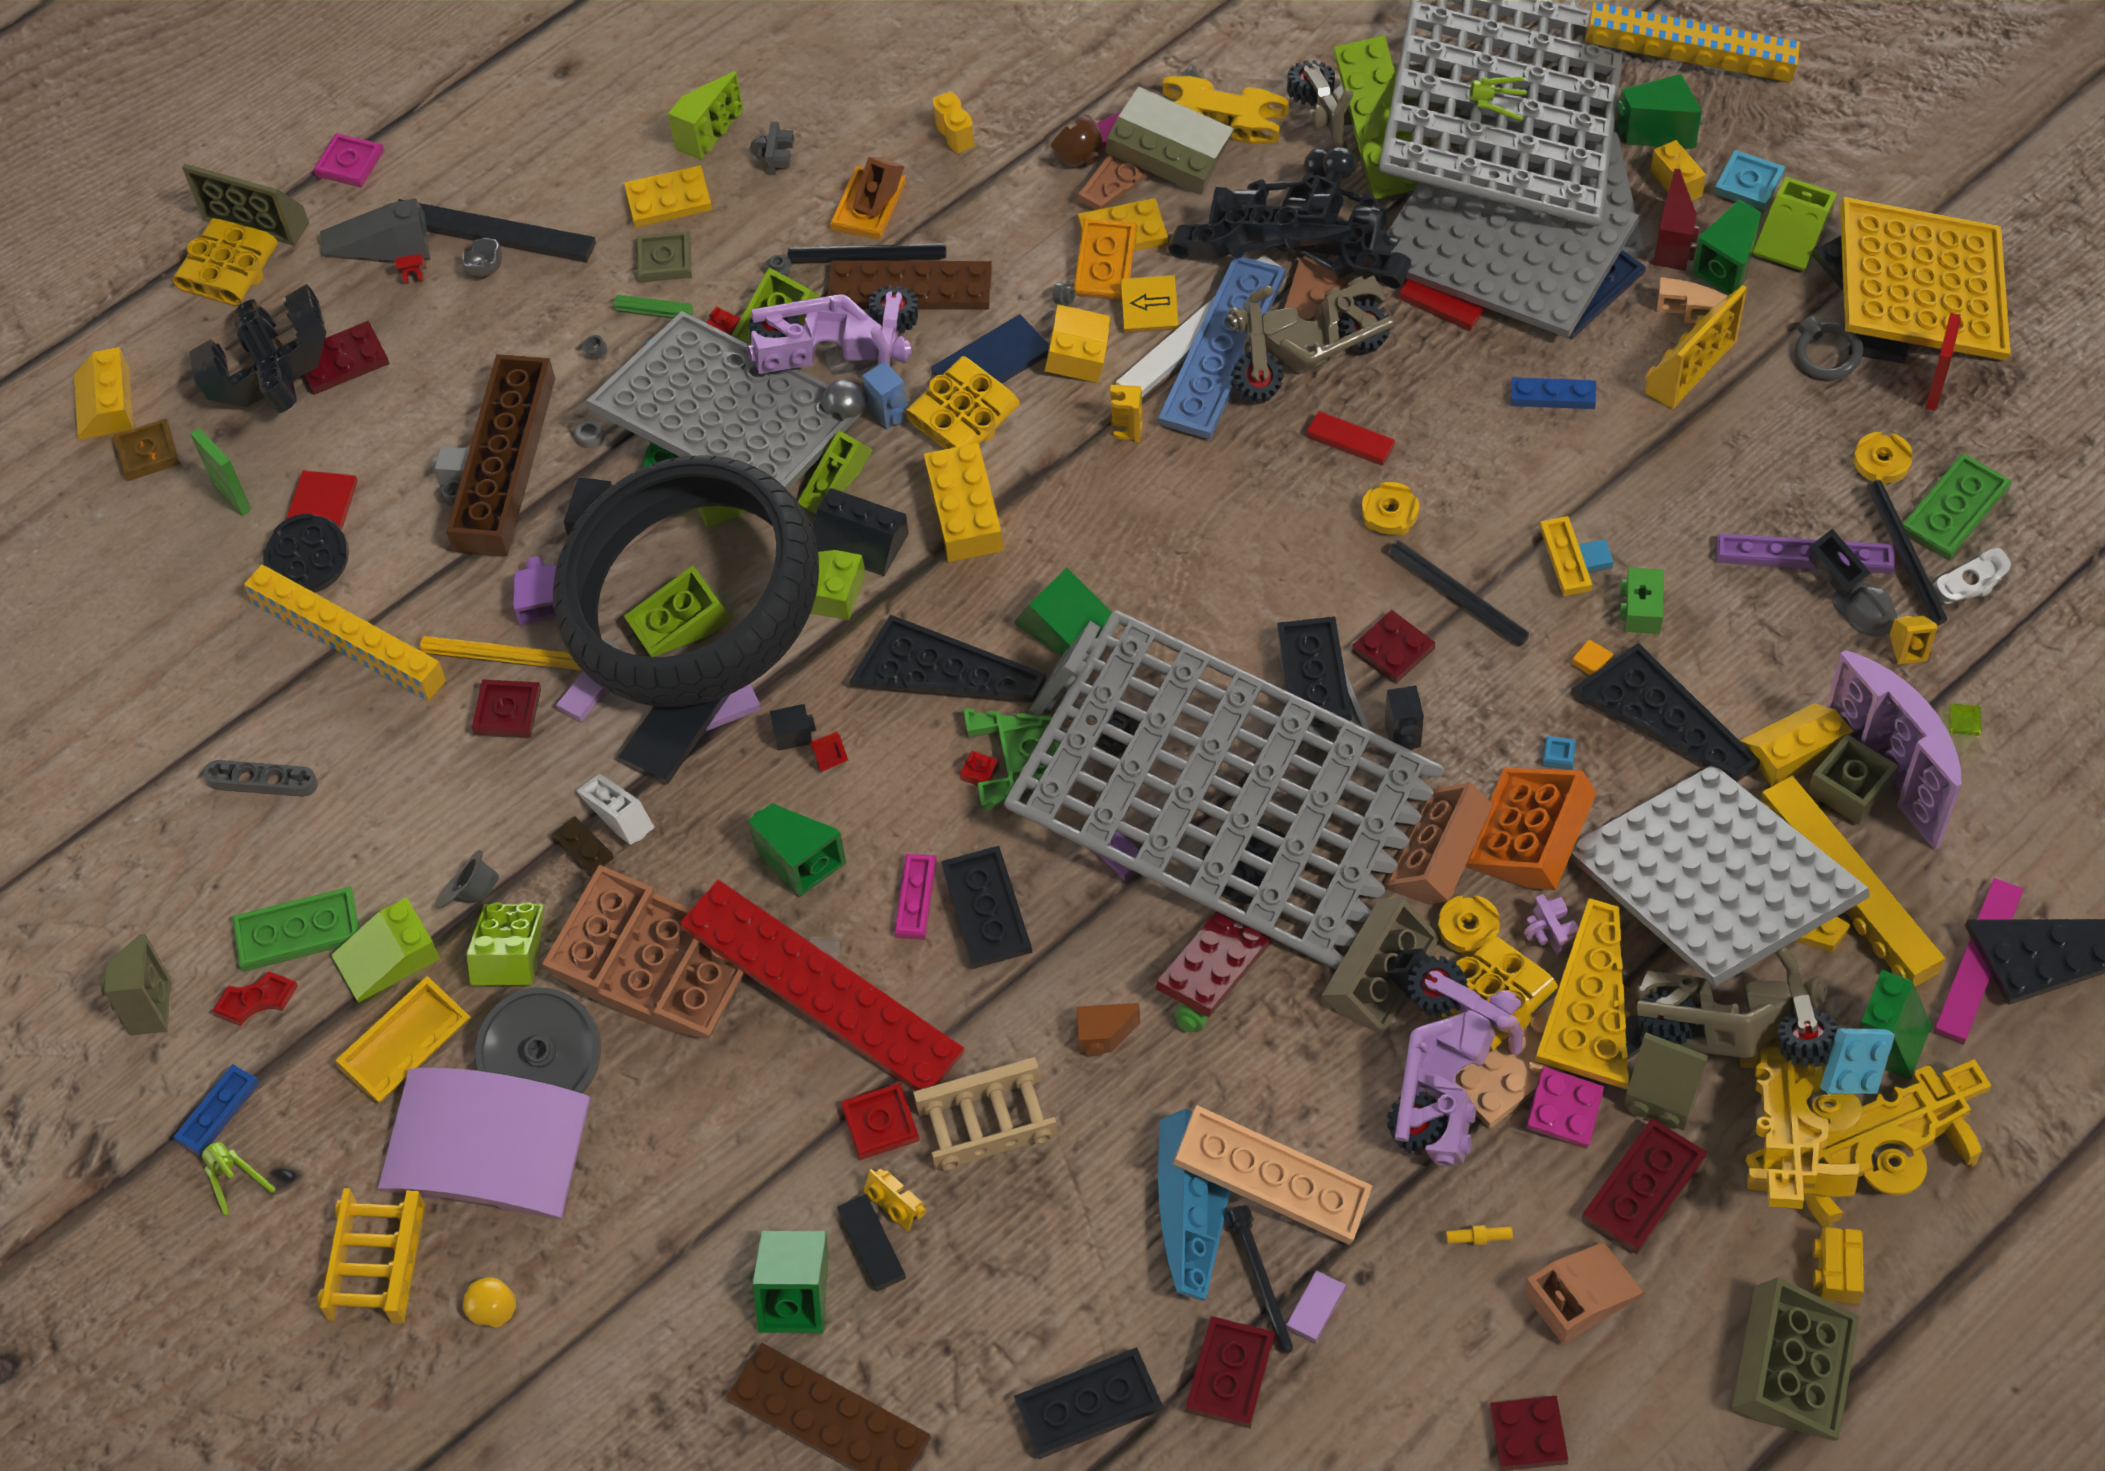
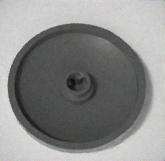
M528 988L507 996L486 1016L477 1036L475 1049L478 1071L533 1080L583 1094L593 1081L599 1067L601 1058L600 1033L590 1012L572 996L552 988Z

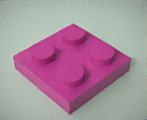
M1543 1067L1539 1074L1525 1129L1587 1148L1590 1145L1604 1086Z

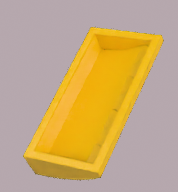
M426 976L336 1059L337 1068L380 1104L407 1079L409 1069L419 1068L465 1025L471 1017Z

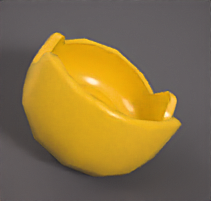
M484 1277L470 1284L463 1297V1312L477 1326L501 1327L511 1319L516 1309V1296L503 1281L492 1277Z

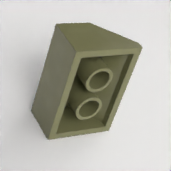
M139 934L106 965L105 977L101 979V991L103 996H107L111 1009L117 1012L120 1023L125 1025L130 1035L168 1032L171 977L146 934Z

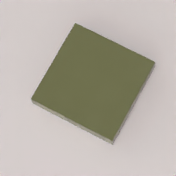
M690 232L637 236L638 282L692 278Z

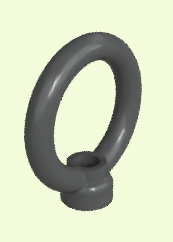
M1810 316L1804 319L1798 326V331L1801 335L1795 346V357L1798 365L1804 372L1818 379L1833 380L1842 378L1857 368L1863 356V344L1857 333L1845 331V324L1838 322L1821 323L1816 316ZM1824 333H1836L1842 335L1850 342L1852 354L1849 360L1840 367L1832 369L1820 368L1811 363L1807 357L1806 348L1808 343L1820 339Z

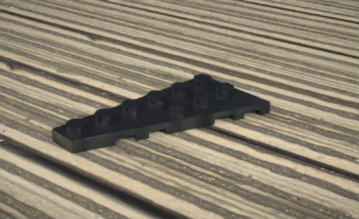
M890 614L852 676L850 683L851 687L1034 702L1046 681V673Z
M1639 643L1571 688V695L1706 767L1712 766L1721 769L1736 782L1759 767L1760 760Z
M1968 919L1965 924L2008 1005L2105 974V919Z

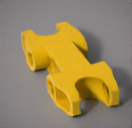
M1169 76L1164 78L1162 83L1163 94L1170 99L1177 100L1174 101L1175 103L1234 128L1231 138L1236 141L1249 144H1274L1279 140L1280 126L1265 119H1280L1287 116L1289 101L1280 95L1252 87L1242 90L1241 95L1214 91L1211 82L1192 76ZM1169 85H1176L1181 90L1172 89ZM1275 103L1280 105L1282 108H1274L1269 106V104ZM1261 130L1270 131L1273 135H1266Z

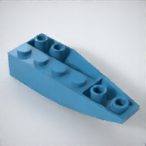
M1183 1109L1159 1120V1208L1167 1258L1177 1293L1204 1301L1207 1298L1231 1191L1172 1164L1192 1111Z

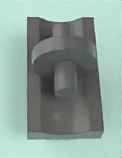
M771 122L768 140L766 136H760V138L754 139L751 142L750 151L756 156V159L763 160L765 158V161L768 162V175H776L777 167L790 168V150H780V148L794 147L793 130H780L779 122Z

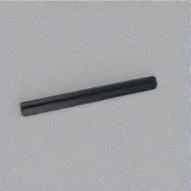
M944 243L793 247L788 249V259L791 260V263L943 259L947 256V247Z
M1875 480L1869 483L1867 489L1929 619L1935 622L1937 626L1945 623L1947 616L1882 481Z
M1395 540L1389 547L1390 555L1518 646H1522L1528 640L1529 632L1412 548L1400 540Z

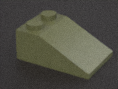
M1645 1033L1626 1092L1623 1108L1628 1109L1636 1116L1653 1118L1670 1129L1678 1128L1684 1131L1697 1100L1708 1056Z

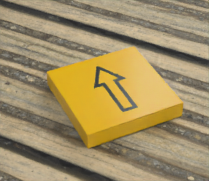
M1175 275L1121 279L1124 333L1174 330L1179 328Z

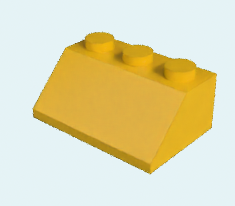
M116 347L92 352L74 373L77 435L79 440L134 429L129 366L121 348Z
M1813 703L1740 741L1760 760L1757 769L1772 787L1791 776L1796 777L1821 764L1846 734L1852 736L1853 730L1836 709Z

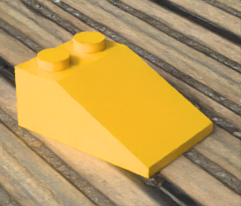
M1057 304L1044 371L1098 383L1105 359L1110 316Z

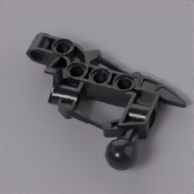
M1345 147L1331 148L1323 158L1325 178L1318 174L1315 176L1306 174L1301 181L1266 183L1264 179H1260L1248 184L1247 189H1236L1234 192L1226 187H1215L1208 224L1178 225L1169 243L1168 251L1180 259L1213 260L1227 255H1232L1238 259L1245 252L1261 250L1264 247L1286 244L1288 248L1309 246L1335 240L1352 233L1350 226L1334 224L1344 202L1339 185L1342 180L1348 179L1356 169L1355 155ZM1305 186L1311 193L1307 204L1303 205V208L1266 205L1269 191ZM1248 241H1257L1254 243L1246 244L1248 243Z
M1325 148L1312 150L1304 160L1305 174H1312L1314 176L1318 174L1325 178L1323 158L1329 150ZM1305 186L1290 187L1281 206L1303 208V205L1307 204L1311 193ZM1340 189L1341 194L1350 200L1359 202V205L1355 206L1348 221L1336 220L1334 225L1350 226L1352 233L1335 240L1294 248H1288L1286 244L1273 246L1281 251L1297 255V257L1307 256L1315 260L1316 263L1333 271L1338 278L1354 273L1357 278L1363 276L1365 280L1374 275L1376 281L1382 286L1393 289H1400L1412 261L1402 253H1391L1400 240L1399 238L1390 237L1385 232L1387 213L1384 208L1380 207L1377 200L1369 193L1361 195ZM1311 252L1336 255L1340 257L1336 259L1334 262H1332L1320 255L1317 256Z

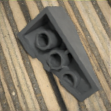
M416 198L389 203L320 231L324 257L352 260L365 258L371 259L373 262H381V260L395 262V258L422 254L425 260L430 259L425 213Z

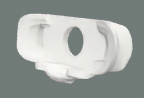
M1993 548L1958 569L1942 575L1932 587L1939 601L1944 604L1978 596L1983 597L1992 592V588L1997 582L2002 580L2001 577L2009 571L2011 562L2002 549ZM1966 571L1974 572L1978 577V583L1975 585L1967 584L1963 580L1962 574Z

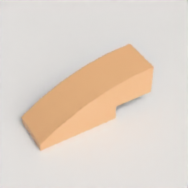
M1660 277L1657 312L1684 314L1685 323H1695L1701 315L1705 316L1715 305L1725 299L1727 295L1696 283Z

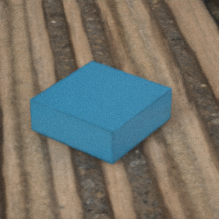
M1606 539L1578 544L1588 573L1613 568L1614 561Z
M1546 736L1542 766L1572 770L1576 740Z

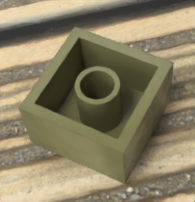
M1846 734L1813 773L1808 794L1857 825H1860L1893 785L1898 765Z

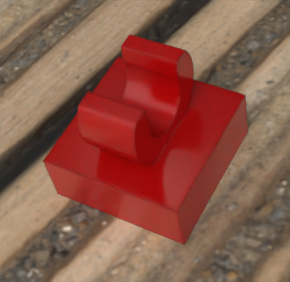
M422 254L395 258L396 269L402 273V279L406 284H409L408 276L412 272L417 273L420 282L424 280L421 270L427 268Z
M716 306L709 314L710 318L706 323L732 336L741 318Z
M837 731L810 742L816 763L821 772L849 761Z
M971 750L960 772V780L977 786L980 782L992 781L999 767V759Z

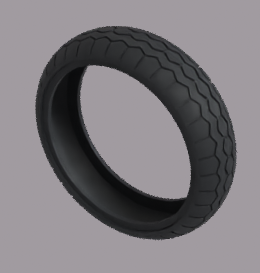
M711 455L684 456L651 464L635 471L634 474L631 473L616 482V485H612L603 492L599 499H596L586 509L571 530L560 553L553 583V607L558 630L571 657L587 676L607 691L621 698L656 707H687L723 698L746 687L770 670L787 653L803 630L811 613L818 588L819 556L816 539L808 517L795 497L771 475L750 464L727 457ZM706 506H724L755 514L773 527L776 540V557L770 581L757 605L748 616L723 637L700 649L667 657H646L626 653L602 640L598 624V603L605 578L624 548L651 525L684 510Z

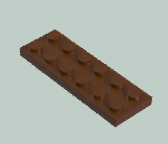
M831 261L828 296L843 294L848 296L861 309H869V298L874 291L878 292V288L881 287L887 290L889 285H892V289H896L897 285L901 286V290H904L906 287L909 289V293H915V298H918V309L989 310L992 261Z
M762 1342L726 1396L727 1402L852 1471H911L931 1439L930 1433Z

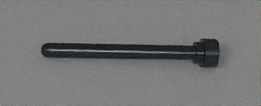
M1237 1206L1225 1214L1228 1226L1235 1233L1239 1234L1280 1350L1288 1354L1292 1352L1293 1344L1251 1232L1254 1218L1249 1206Z

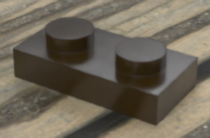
M576 816L552 833L554 841L590 877L595 873L599 865L605 866L614 859L612 852Z

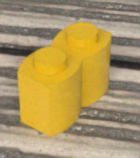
M951 91L934 97L933 106L936 127L940 133L946 136L949 148L957 154L973 148L972 119L965 110L961 109L959 98Z

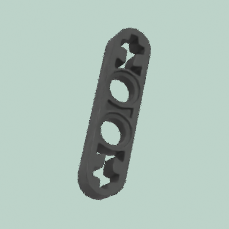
M214 760L209 762L203 770L208 786L215 790L304 797L314 793L318 787V781L313 770L304 766ZM246 772L254 773L250 781H239L242 774ZM272 775H282L279 783L273 785L267 783Z

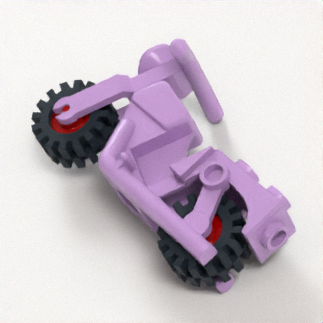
M889 285L887 290H884L883 287L878 288V292L874 291L872 296H870L869 316L848 296L843 294L752 309L750 318L751 345L747 347L749 360L755 363L759 374L808 365L813 367L816 344L822 341H830L843 348V358L848 361L878 359V365L885 361L890 366L891 357H893L897 361L907 363L908 357L912 355L911 345L908 340H904L903 336L898 337V333H905V328L910 331L912 325L915 326L917 324L918 298H915L914 292L909 293V289L906 287L904 290H901V286L896 285V289H892V285ZM807 314L805 324L799 325L797 315Z
M1430 956V962L1426 963L1423 959L1419 961L1421 964L1420 968L1413 967L1414 975H1409L1408 978L1410 996L1421 1012L1424 1010L1428 1016L1434 1013L1436 1018H1442V1013H1446L1448 1017L1453 1015L1451 1012L1453 1008L1462 1013L1418 1027L1411 1032L1402 1092L1399 1097L1400 1103L1396 1104L1393 1102L1391 1105L1393 1112L1388 1111L1387 1117L1389 1122H1387V1127L1390 1130L1389 1133L1403 1152L1422 1155L1421 1151L1425 1150L1435 1164L1450 1167L1454 1163L1464 1164L1465 1154L1470 1153L1471 1135L1468 1134L1469 1124L1474 1122L1476 1115L1475 1103H1472L1470 1096L1462 1087L1455 1084L1456 1075L1467 1065L1482 1066L1495 1037L1494 1028L1502 1032H1509L1510 1052L1514 1055L1521 1053L1523 1031L1517 1018L1512 1016L1521 1006V1001L1516 998V994L1513 992L1497 991L1496 995L1490 996L1488 1002L1468 988L1466 984L1468 983L1460 966H1457L1454 960L1450 959L1447 961L1445 956H1440V959L1437 960L1435 956ZM1424 1090L1439 1097L1438 1102L1431 1095L1427 1097V1095L1424 1093Z

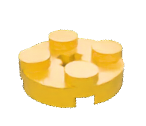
M1872 432L1861 438L1857 444L1853 457V464L1857 471L1866 479L1871 480V482L1881 480L1884 486L1903 479L1910 471L1913 453L1911 446L1899 435L1891 433L1890 437L1881 435L1882 432ZM1880 454L1882 457L1888 456V461L1878 459V455Z
M1384 482L1380 484L1379 488H1375L1373 491L1372 488L1368 490L1363 497L1362 516L1365 520V526L1370 530H1375L1382 534L1402 536L1409 532L1418 519L1419 500L1417 496L1415 498L1411 493V489L1404 484ZM1389 505H1394V509L1396 511L1389 512L1386 511L1384 508H1388Z
M1463 895L1456 896L1446 902L1440 911L1438 934L1449 948L1461 953L1465 957H1471L1492 936L1498 937L1500 922L1498 911L1490 901L1481 896L1474 895L1473 898H1463ZM1462 921H1475L1474 929L1464 928Z

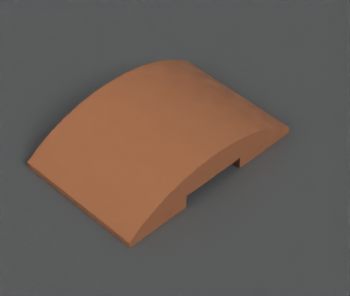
M599 865L542 963L543 968L566 984L618 1012L665 1030L701 1038H710L744 975L743 971L680 929V922L689 913L691 908L656 894L654 887L602 865Z

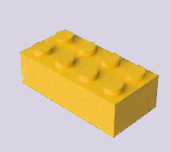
M979 443L925 453L926 474L948 562L1004 551L1002 531Z

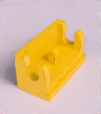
M1111 385L1112 425L1127 428L1124 432L1114 431L1113 436L1117 439L1135 440V443H1140L1143 424L1141 386Z

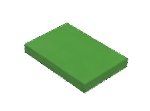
M197 428L190 435L212 484L242 516L246 515L251 511V507L230 459L201 429Z

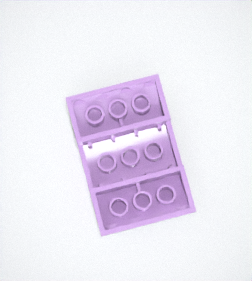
M1845 650L1840 653L1826 707L1837 710L1853 730L1851 737L1898 765L1893 782L1895 788L1901 793L1897 807L1931 847L1936 850L1940 848L1962 785L1961 768L1954 743L1938 714L1904 679L1873 660Z
M452 1068L409 1069L378 1190L406 1195V1191H419L422 1198L435 1200L448 1198L498 1206L501 1210L562 1219L591 1097L542 1082L489 1072Z

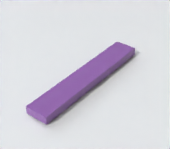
M1718 533L1717 563L1817 569L1805 555L1809 546L1817 540ZM1844 541L1871 573L1893 574L1895 568L1894 544ZM1840 552V558L1849 566L1848 559Z

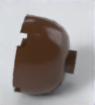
M1084 115L1074 120L1077 125L1070 129L1066 126L1055 137L1050 146L1052 148L1051 152L1055 157L1069 167H1080L1084 164L1090 166L1099 158L1098 152L1103 143L1102 132L1090 115Z

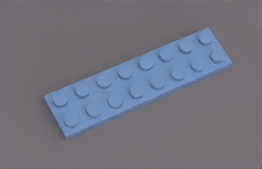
M1233 257L1158 417V425L1211 440L1235 387L1230 382L1233 376H1230L1231 371L1234 369L1237 361L1244 355L1245 331L1239 333L1237 330L1233 331L1227 322L1229 308L1244 309L1243 304L1251 293L1265 286H1271L1274 290L1273 294L1258 302L1262 316L1264 313L1269 312L1286 276V268L1246 257L1238 259Z

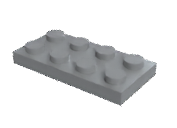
M1090 621L1055 664L1029 709L1031 713L1040 715L1045 708L1050 711L1057 699L1061 698L1066 688L1070 687L1075 677L1077 678L1086 665V657L1093 652L1099 642V639L1095 636L1100 626Z

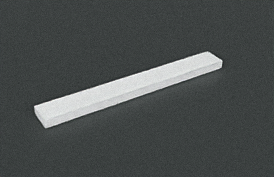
M1264 254L1257 260L1281 267ZM1215 297L1116 381V385L1141 386L1143 397L1186 359Z

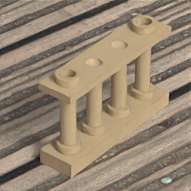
M1035 1057L914 1091L919 1116L926 1114L930 1116L940 1150L932 1152L936 1171L954 1170L967 1162L1033 1143L1044 1144L1058 1136L1055 1117L1044 1120L1033 1087L1035 1083L1040 1082L1039 1067ZM1018 1088L1022 1091L1032 1124L1013 1128L1003 1093ZM985 1097L991 1098L1001 1129L1000 1133L987 1137L982 1136L972 1104L975 1100ZM958 1106L961 1108L971 1141L952 1146L942 1111Z

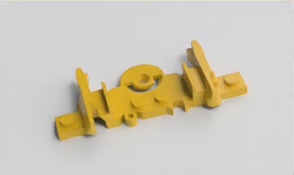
M1778 1033L1754 1057L1740 1058V1066L1742 1068L1755 1069L1754 1076L1757 1077L1755 1090L1761 1094L1763 1117L1757 1120L1755 1131L1758 1136L1765 1138L1762 1161L1763 1169L1749 1168L1747 1188L1749 1190L1767 1191L1768 1207L1802 1209L1804 1203L1803 1193L1831 1197L1855 1196L1860 1163L1845 1165L1818 1164V1152L1826 1148L1828 1134L1846 1133L1858 1125L1862 1115V1105L1855 1094L1827 1093V1095H1820L1814 1099L1811 1111L1807 1105V1099L1812 1094L1823 1091L1820 1085L1827 1064L1825 1065L1820 1061V1067L1814 1068L1813 1063H1810L1808 1068H1802V1063L1794 1066L1791 1060L1787 1062L1784 1059V1055L1781 1056ZM1824 1104H1831L1834 1107H1827Z
M1975 1059L1943 1072L1940 1077L1937 1076L1932 1067L1924 1066L1915 1071L1913 1076L1914 1085L1905 1089L1894 1087L1892 1095L1896 1101L1888 1102L1879 1093L1876 1101L1862 1106L1860 1122L1854 1129L1842 1134H1828L1826 1148L1818 1152V1164L1845 1165L1860 1163L1858 1177L1864 1176L1873 1188L1888 1195H1906L1915 1191L1925 1179L1927 1161L1922 1150L1932 1145L1936 1137L1945 1133L1955 1150L1965 1160L1966 1165H1969L1971 1168L1977 1164L1982 1149L1976 1135L1964 1120L1971 1111L1966 1101L1989 1092L1992 1085ZM1898 1144L1904 1146L1913 1154V1156L1908 1157L1898 1149H1887L1877 1159L1878 1171H1873L1872 1154L1881 1145ZM1765 1148L1747 1155L1745 1161L1749 1168L1763 1169L1762 1161ZM1896 1158L1901 1164L1894 1167L1890 1165L1888 1160ZM1803 1193L1809 1210L1823 1228H1831L1833 1222L1841 1220L1843 1211L1832 1201L1830 1196Z

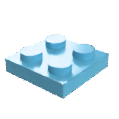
M1734 150L1715 186L1714 194L1734 201L1740 199L1748 205L1765 211L1784 175L1785 166Z
M1837 1029L1820 1088L1828 1094H1877L1895 1034L1887 1029Z

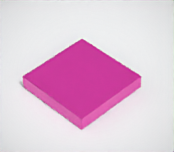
M336 133L313 170L315 177L362 188L384 152L383 145Z

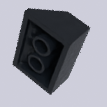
M829 488L818 506L812 527L818 552L838 550L862 555L865 570L881 576H885L909 535L905 513L833 488Z

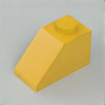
M1904 616L1894 619L1889 636L1898 665L1926 662L1928 660L1937 631L1935 622L1925 616Z

